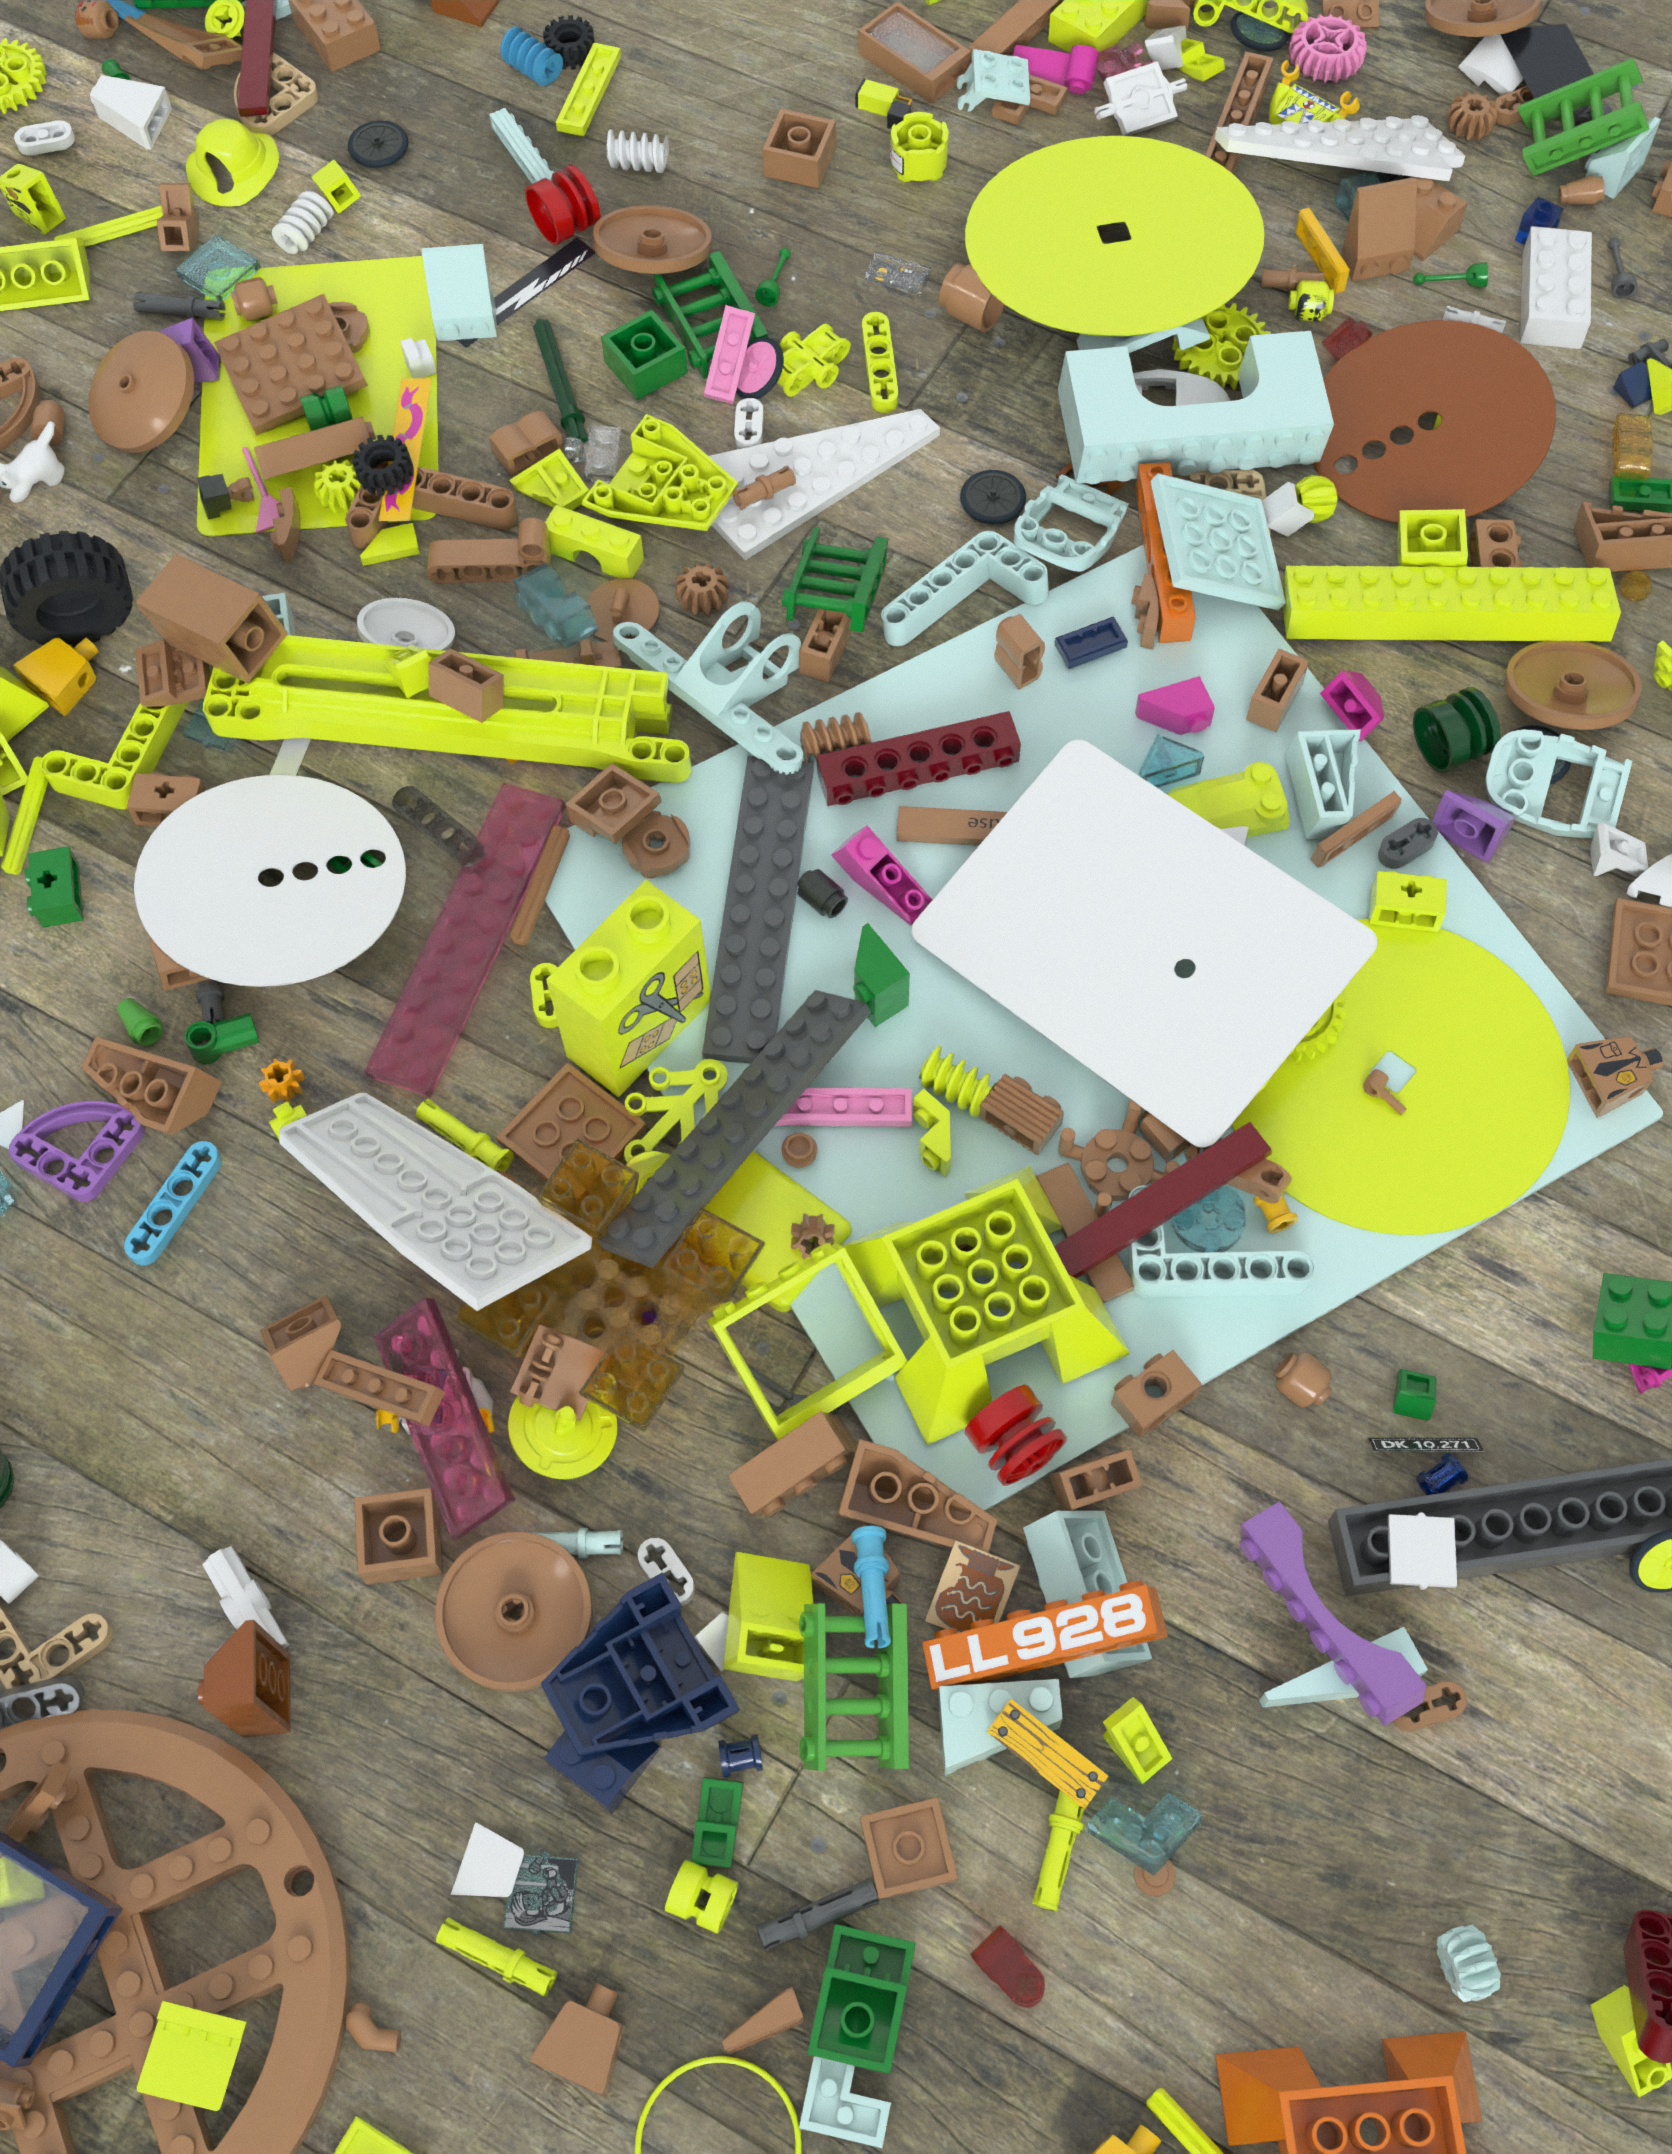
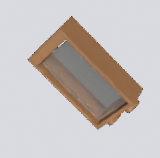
M898 1L883 10L877 17L864 24L858 30V53L931 104L957 85V78L965 74L971 64V51Z

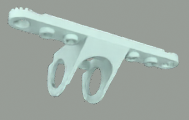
M747 601L733 605L720 617L688 661L637 623L624 622L614 628L613 643L617 650H622V652L630 656L631 661L645 671L668 673V689L759 760L763 759L771 768H774L773 771H779V774L785 772V775H788L789 772L794 774L795 771H799V768L801 769L803 761L802 749L748 708L787 685L788 674L799 668L801 641L793 633L783 634L769 643L762 653L757 652L748 644L759 638L761 614L755 605ZM747 615L748 625L741 639L733 646L723 648L722 639L728 626L736 618ZM626 634L627 636L631 634V637L635 635L634 639H626L624 637H626ZM788 645V657L780 669L769 661L768 658L781 646ZM741 657L749 662L748 665L733 672L725 668V666ZM763 673L770 678L763 679ZM782 754L783 756L788 754L787 757L791 755L792 760H783L779 756L782 757Z

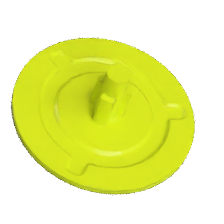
M595 1385L580 1421L576 1420V1414L569 1406H565L558 1411L534 1403L533 1407H528L519 1402L520 1396L516 1397L508 1417V1435L518 1458L534 1472L553 1479L578 1478L597 1469L610 1455L617 1437V1418L611 1401L598 1386Z

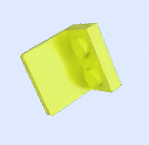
M162 2001L157 2016L158 2023L139 2078L137 2091L213 2111L220 2110L247 2022Z

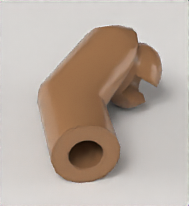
M363 2002L353 2004L346 2015L345 2025L357 2044L362 2049L398 2052L401 2043V2030L377 2028L371 2019V2007Z

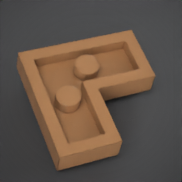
M1029 74V105L997 99L992 107V117L1018 125L1029 107L1056 115L1067 98L1068 87Z

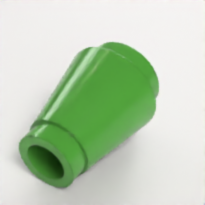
M132 998L124 999L119 1003L117 1012L134 1043L141 1046H150L161 1038L163 1034L162 1022L157 1016Z

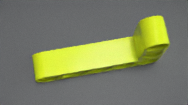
M189 702L155 707H144L139 703L109 763L55 750L45 754L41 759V770L51 787L59 793L125 810L127 809L135 773L149 774L154 771Z

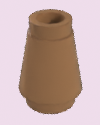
M1592 174L1559 186V203L1596 205L1597 201H1603V177H1595Z

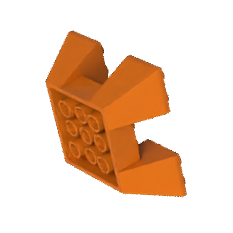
M1466 2031L1381 2039L1388 2082L1322 2088L1300 2046L1215 2054L1228 2146L1278 2141L1280 2154H1467L1461 2124L1482 2122ZM1364 2119L1372 2121L1377 2128L1378 2137L1373 2145L1366 2144L1360 2136V2125Z

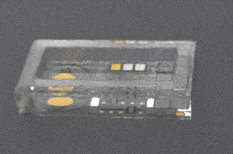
M875 252L865 272V281L921 296L931 275V267Z

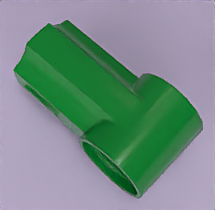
M250 1012L213 1024L198 1021L191 1024L184 1034L185 1042L193 1059L204 1065L217 1061L223 1053L260 1043ZM203 1040H210L203 1046H197Z

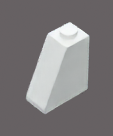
M101 75L90 94L91 102L94 104L100 119L142 147L150 150L172 110L165 87Z

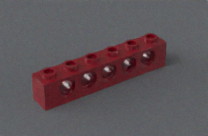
M1010 711L817 755V774L827 806L836 804L846 805L853 800L861 798H875L891 791L900 789L910 790L921 784L944 782L951 777L964 774L974 775L982 770L994 767H1008L1015 762H1019L1021 742ZM916 760H922V761H925V762L919 763V762H915V761H916ZM859 775L860 777L853 778L850 776Z

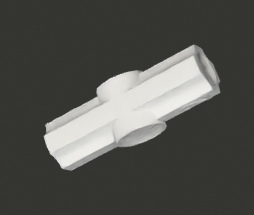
M230 1546L211 1554L202 1565L222 1598L219 1602L236 1630L246 1620H255L284 1649L289 1646L287 1639L270 1612L272 1607L255 1579H251L238 1553Z

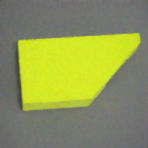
M1650 358L1647 360L1654 413L1663 415L1672 411V369L1660 361Z
M413 523L382 529L360 555L362 565L365 566L420 554Z

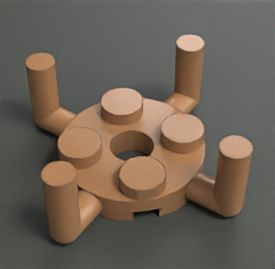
M1133 1100L1129 1101L1121 1130L1102 1129L1085 1147L1074 1144L1075 1131L1073 1129L1064 1128L1061 1131L1058 1151L1063 1156L1081 1161L1082 1176H1084L1089 1184L1088 1187L1097 1195L1094 1211L1098 1218L1110 1211L1113 1201L1127 1200L1134 1188L1142 1185L1148 1186L1149 1183L1153 1184L1180 1166L1178 1162L1170 1161L1166 1164L1164 1172L1154 1170V1159L1150 1144L1135 1135L1143 1108ZM1113 1158H1119L1126 1163L1127 1169L1123 1172H1114L1109 1169L1107 1162Z

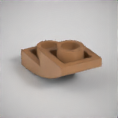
M292 487L279 490L282 503L277 504V509L280 517L273 519L275 532L270 533L275 552L281 551L285 562L292 561L300 536V511Z
M1144 574L1142 585H1135L1131 604L1136 605L1135 619H1139L1137 633L1142 634L1140 647L1153 650L1159 617V600L1152 576Z

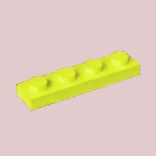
M593 43L556 120L557 131L585 136L621 59L620 48Z

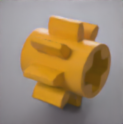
M275 1058L273 1063L267 1068H261L265 1080L260 1081L259 1086L263 1092H268L271 1102L274 1103L277 1099L290 1103L291 1098L297 1093H303L298 1082L303 1081L305 1076L302 1070H296L292 1059L285 1063Z

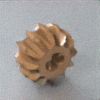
M1465 91L1463 96H1456L1447 113L1448 131L1456 132V138L1465 137L1467 142L1470 138L1480 141L1482 136L1488 137L1498 118L1496 102L1489 100L1488 95H1479L1477 91L1472 95Z
M696 561L693 569L684 566L683 574L677 575L676 598L678 602H681L684 611L692 609L695 617L701 611L705 612L709 617L711 609L720 611L722 603H727L729 581L727 576L723 575L721 567L713 568L710 561L705 566H700Z

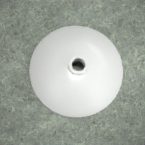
M407 598L381 599L366 605L361 609L357 617V632L365 643L403 647L414 645L423 649L447 651L454 642L455 628L449 617L436 607L421 601Z

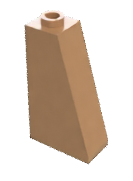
M363 416L255 446L254 451L263 477L268 479L353 454L355 450L360 451L359 444L363 442L367 445V439L372 437L373 440H376L371 421L365 422Z

